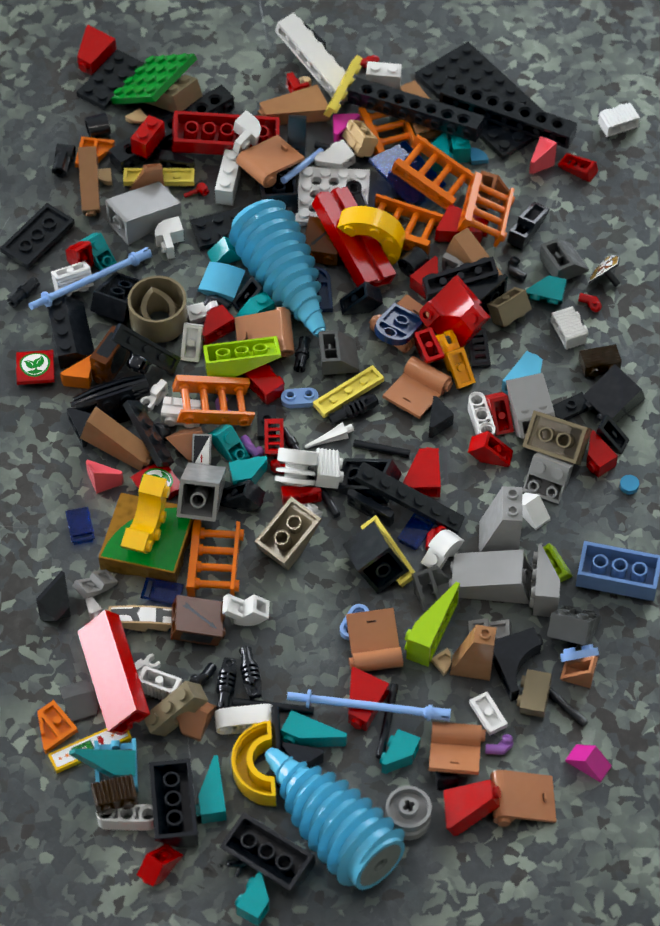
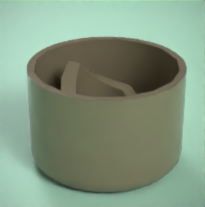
M150 276L140 280L131 288L128 295V308L133 331L154 343L172 341L183 333L184 323L188 322L186 293L180 283L166 276ZM162 311L168 313L169 318L151 320L149 315Z

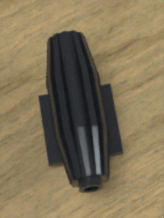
M145 374L121 377L94 386L74 396L70 405L71 408L87 413H92L94 408L97 407L120 424L131 420L123 404L127 400H135L149 393L150 388Z

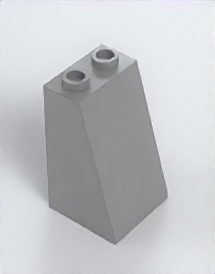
M160 181L105 200L108 224L128 245L154 231L163 220L181 215L182 205L180 200L174 197L167 186L164 187Z
M188 462L180 478L176 517L215 522L225 485L226 467Z
M502 486L480 519L479 552L519 550L522 529V487Z
M524 549L454 554V561H451L450 565L452 578L449 579V588L455 582H459V598L529 604L532 568Z

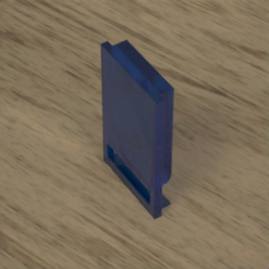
M83 507L65 511L71 542L74 545L93 542L95 537L89 508ZM92 534V536L73 540V537Z
M414 513L397 540H399V543L416 551L434 523L429 525L415 518V515L430 522L429 520Z
M146 577L140 598L172 604L176 595H182L184 584ZM153 581L149 597H146L145 592L148 582Z

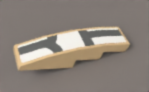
M140 605L108 607V611L119 614L122 626L125 629L146 632L147 629L167 632L171 628V607Z

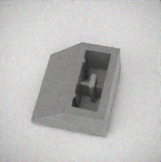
M537 452L533 455L522 491L540 495L545 500L559 504L569 482L574 464Z

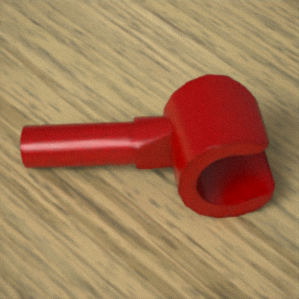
M201 182L196 186V189L183 195L185 198L197 193L206 196L209 190L207 185Z

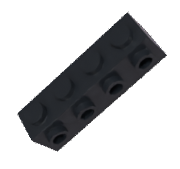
M493 256L489 258L484 257L476 262L464 263L460 267L448 268L437 274H428L422 278V286L427 301H430L454 276L458 275L466 285L496 277L499 275Z

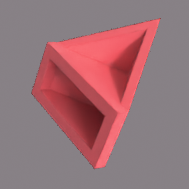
M540 136L530 162V174L555 165L557 142Z
M87 459V473L96 494L123 484L122 471Z

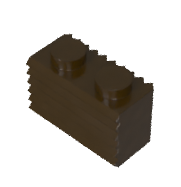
M616 344L579 351L578 360L584 377H597L605 374L615 364L621 369L622 360Z
M132 774L91 783L97 814H110L115 809L120 808L128 810L138 804Z

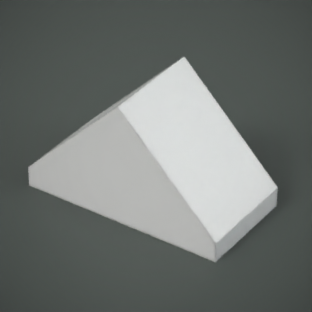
M526 492L522 494V517L537 530L549 522L551 518L540 495Z

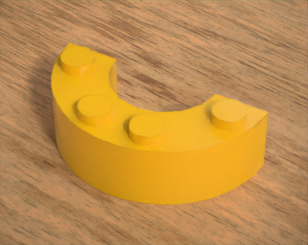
M354 206L341 212L337 228L350 237L366 235L376 239L381 243L382 249L392 265L399 260L405 240V231L395 217L383 210L368 206Z
M148 474L143 475L138 490L139 496L135 517L131 526L125 530L120 545L122 548L147 554L151 552L154 542L159 541L161 535L160 525L165 522L167 512L164 511L166 498L170 494L167 479Z
M270 720L249 727L238 737L232 750V773L237 788L246 798L260 805L275 807V777L260 773L254 766L258 756L272 747Z

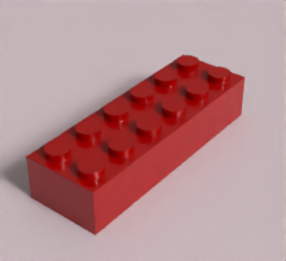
M174 111L172 120V152L224 155L225 149L233 150L234 142L240 136L233 131L235 121L241 115ZM255 116L261 126L257 144L276 135L280 136L279 117Z

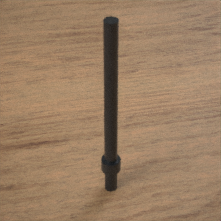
M284 427V438L287 447L301 450L297 439L292 437L287 427ZM308 466V470L314 471L311 466ZM308 475L311 480H314V476ZM320 487L322 499L334 518L339 517L341 513L326 489Z

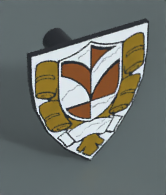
M610 255L604 259L591 274L588 283L590 284L605 274L614 287L618 286L620 281L614 275L615 267L619 265L620 258L617 255Z

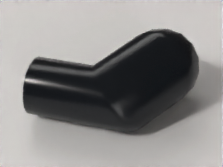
M513 256L507 264L508 272L523 282L527 274L519 270L520 260L518 257Z
M215 295L206 296L203 302L206 306L211 301H217L218 306L222 304L228 311L232 306L223 297Z
M208 663L199 676L194 674L189 681L201 684L202 686L217 669L216 665Z

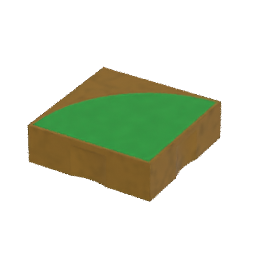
M120 493L98 557L100 570L107 569L114 573L136 575L148 580L176 585L183 565L185 550L191 541L193 519L176 517L178 504L166 502L164 510L167 512L166 520L160 525L161 535L159 541L154 542L151 552L144 554L124 549L120 545L126 528L131 526L135 517L138 496Z

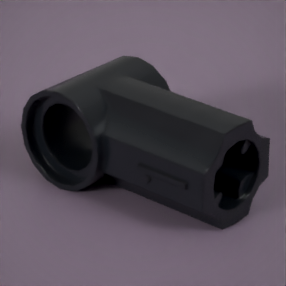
M59 143L56 145L52 174L60 178L67 176L71 161L75 159L76 146Z
M355 180L349 181L346 186L357 205L368 206L362 193L360 182Z

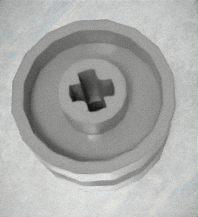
M414 786L399 787L391 792L387 798L385 818L391 817L394 820L393 830L398 828L404 830V840L418 839L429 829L432 811L430 798L423 790Z

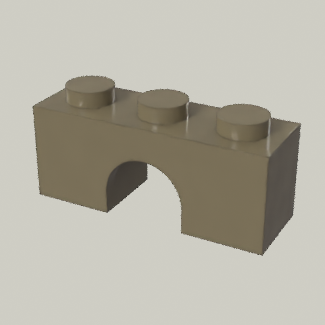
M185 681L152 708L150 715L144 721L151 734L166 737L180 725L176 718L177 716L185 712L195 713L209 700L201 684Z

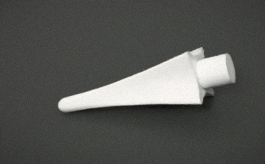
M342 422L321 437L306 444L305 448L308 449L333 441L349 439L348 433L354 431L352 424L344 426Z
M93 597L85 599L90 621L98 616L102 610Z

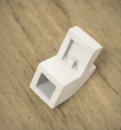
M247 110L234 123L233 131L240 136L234 142L233 151L239 154L242 150H246L250 144L254 146L258 143L261 126L258 119Z
M179 216L163 220L155 229L156 248L161 247L162 253H166L168 259L175 258L173 243L184 241V232Z
M450 530L440 531L429 543L428 547L430 548L421 563L428 568L438 566L442 569L448 557H454V554L458 552L464 540Z
M227 594L223 596L222 614L233 618V623L236 625H258L269 619L270 601L257 595H252L242 600Z

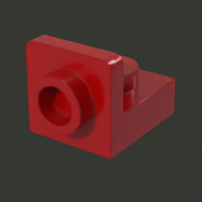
M293 72L287 73L286 85L290 93L310 87L309 82L300 83L299 78H296Z

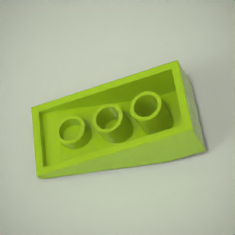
M277 336L203 345L207 376L237 377L281 358Z
M455 582L415 622L412 630L408 629L405 636L407 642L404 647L406 659L429 667L431 658H433L458 605L459 582Z

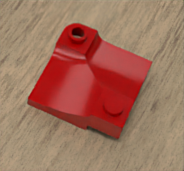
M458 275L454 276L419 312L421 321L427 328L432 327L437 334H444L445 331L453 330L460 347H464L491 318L480 306L482 302Z

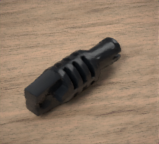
M374 393L358 397L353 402L349 401L348 404H343L342 408L327 414L330 423L334 425L345 419L351 420L353 416L357 417L358 414L362 415L363 412L366 413L379 405V401Z
M245 646L246 652L244 647L239 649L242 660L240 670L243 685L249 698L255 699L262 697L261 677L258 664L253 659L252 647Z
M224 657L218 674L216 688L218 702L216 710L221 709L222 706L228 708L230 705V698L234 694L237 677L236 659Z

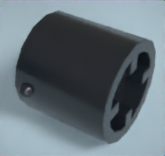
M106 113L84 118L89 137L99 138L111 135Z
M414 246L399 259L398 266L407 277H410L429 261V257L423 249Z

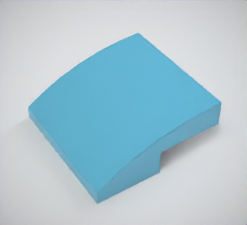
M209 262L197 291L207 296L218 295L232 302L246 270L225 263Z

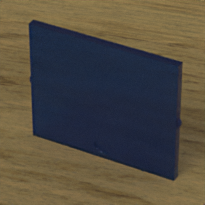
M403 141L373 156L368 162L407 203L414 204L426 196L391 172L398 158L405 161L414 150L406 141ZM418 155L410 166L419 171L426 162ZM430 168L424 176L434 181L438 175ZM442 181L439 187L444 188L447 184Z

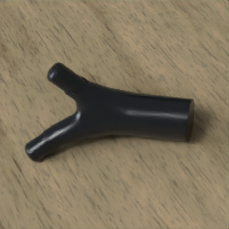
M227 860L226 862L227 867H237L236 877H239L242 869L247 866V864L240 860Z

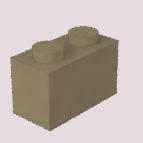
M517 287L510 289L487 304L493 323L503 327L509 326L512 321L525 316L532 309L526 290Z
M527 669L526 676L522 675L520 687H523L522 695L519 694L517 699L520 714L545 717L552 682L551 673Z

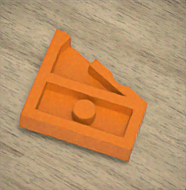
M81 136L79 147L96 146L99 163L109 153V149L115 146V140ZM78 152L75 160V168H79Z
M54 700L37 711L45 754L78 733V728Z

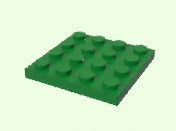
M183 53L181 55L172 54L148 57L145 60V64L137 68L135 74L124 81L125 85L114 91V96L111 98L112 104L156 102L197 60L195 54Z

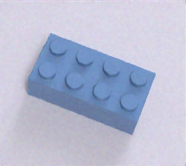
M584 541L576 586L654 601L660 572V555Z

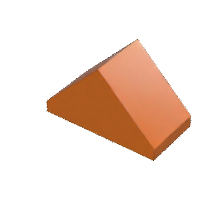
M90 356L60 373L64 386L90 389L92 383Z

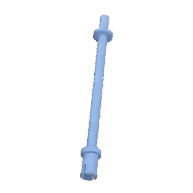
M145 247L138 252H131L127 259L50 294L46 291L42 292L41 298L29 303V307L31 310L42 305L50 307L53 300L126 266L139 265L140 262L152 257L151 250Z
M308 689L307 694L288 692L287 700L306 702V708H309L311 703L417 715L423 716L427 721L433 719L450 722V708H437L430 704L425 708L319 696L312 695L311 689Z

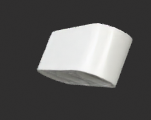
M481 392L471 393L468 399V413L475 435L489 431L495 436V425L484 394Z
M257 704L218 709L214 713L216 732L221 735L243 733L246 729L257 723L270 721L271 707L273 705Z
M137 804L128 810L122 808L115 809L112 813L108 814L111 816L107 819L102 818L104 814H97L96 811L98 825L105 830L149 831L154 829L153 817L149 820L144 819L145 816H153V808L149 804ZM125 815H131V816H132V817L129 818V819H123V817H124Z

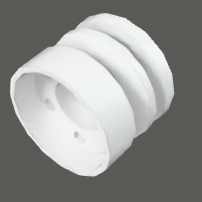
M278 448L277 460L285 463V467L276 468V471L284 472V476L275 475V481L298 487L315 485V480L307 479V475L316 476V472L308 470V466L318 464L319 453Z

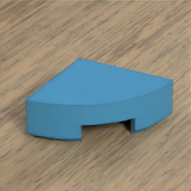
M471 148V165L489 163V158L484 151L478 148Z

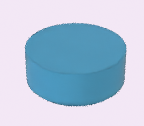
M633 475L623 476L620 480V490L629 495L636 493L639 489L638 478Z

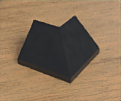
M63 571L36 598L39 616L42 621H57L60 618L71 617L66 577Z

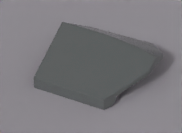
M438 566L412 573L415 595L423 611H427L449 589V578Z
M83 680L59 688L67 715L73 723L97 716L99 701L93 683Z

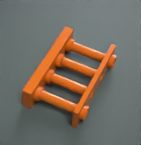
M358 108L360 121H363L378 138L373 154L381 170L388 167V160L390 158L409 154L414 150L415 147L412 144L416 136L408 121L398 119L399 121L376 126L373 125V120L388 117L389 115L379 112L370 113L367 112L366 108ZM400 127L404 131L403 134L383 139L378 136L380 132ZM408 140L410 146L392 151L384 149V145ZM421 152L416 157L417 160H421Z
M417 134L412 144L415 147L405 161L398 158L391 172L447 210L449 204L454 205L456 201L455 193L463 183L469 184L474 173L435 147L426 138ZM422 152L429 159L417 171L410 165L419 153ZM436 162L444 169L434 181H431L424 175ZM450 172L458 179L447 192L439 187V185Z
M475 172L468 184L457 230L461 232L467 227H474L495 237L493 246L497 248L500 241L504 242L507 236L505 229L510 207L515 200L513 196L514 188L511 187L507 195L483 185V182H481L482 174ZM481 191L503 201V205L501 206L481 197L478 192ZM479 203L501 213L500 218L477 208L475 204ZM477 215L497 224V230L474 220L475 218L472 216Z
M376 193L375 207L377 209L394 213L393 217L399 220L400 216L410 218L405 229V240L402 249L409 251L414 246H417L429 255L430 240L428 238L434 226L437 227L443 214ZM417 221L427 224L421 237L411 235Z
M176 375L172 389L173 392H181L183 409L180 410L177 423L251 426L255 412L246 411L244 395H246L250 386V379ZM189 393L200 394L202 410L191 409ZM207 393L218 394L220 410L209 409ZM226 394L236 395L238 411H228Z
M193 519L186 585L187 596L195 597L196 590L200 588L230 589V594L235 596V592H239L240 580H236L240 541H244V529H241L240 521H236V531L205 529V527H202L201 520ZM205 537L235 539L234 548L204 546V544H201V539H205ZM203 554L233 555V563H202V561H199V556H203ZM201 571L232 572L231 581L200 580V578H197V575Z

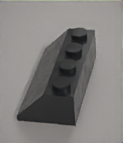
M67 295L53 300L52 306L47 307L59 366L60 369L71 367L92 355L94 347L84 302Z
M191 758L149 762L155 841L177 848L199 845Z
M244 812L220 845L222 850L289 891H292L301 884L316 864L313 854Z

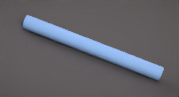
M318 148L304 161L281 177L280 181L283 184L287 183L311 164L319 152L324 150Z

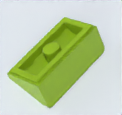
M550 543L545 545L543 548L560 582L570 579L573 575L556 548Z

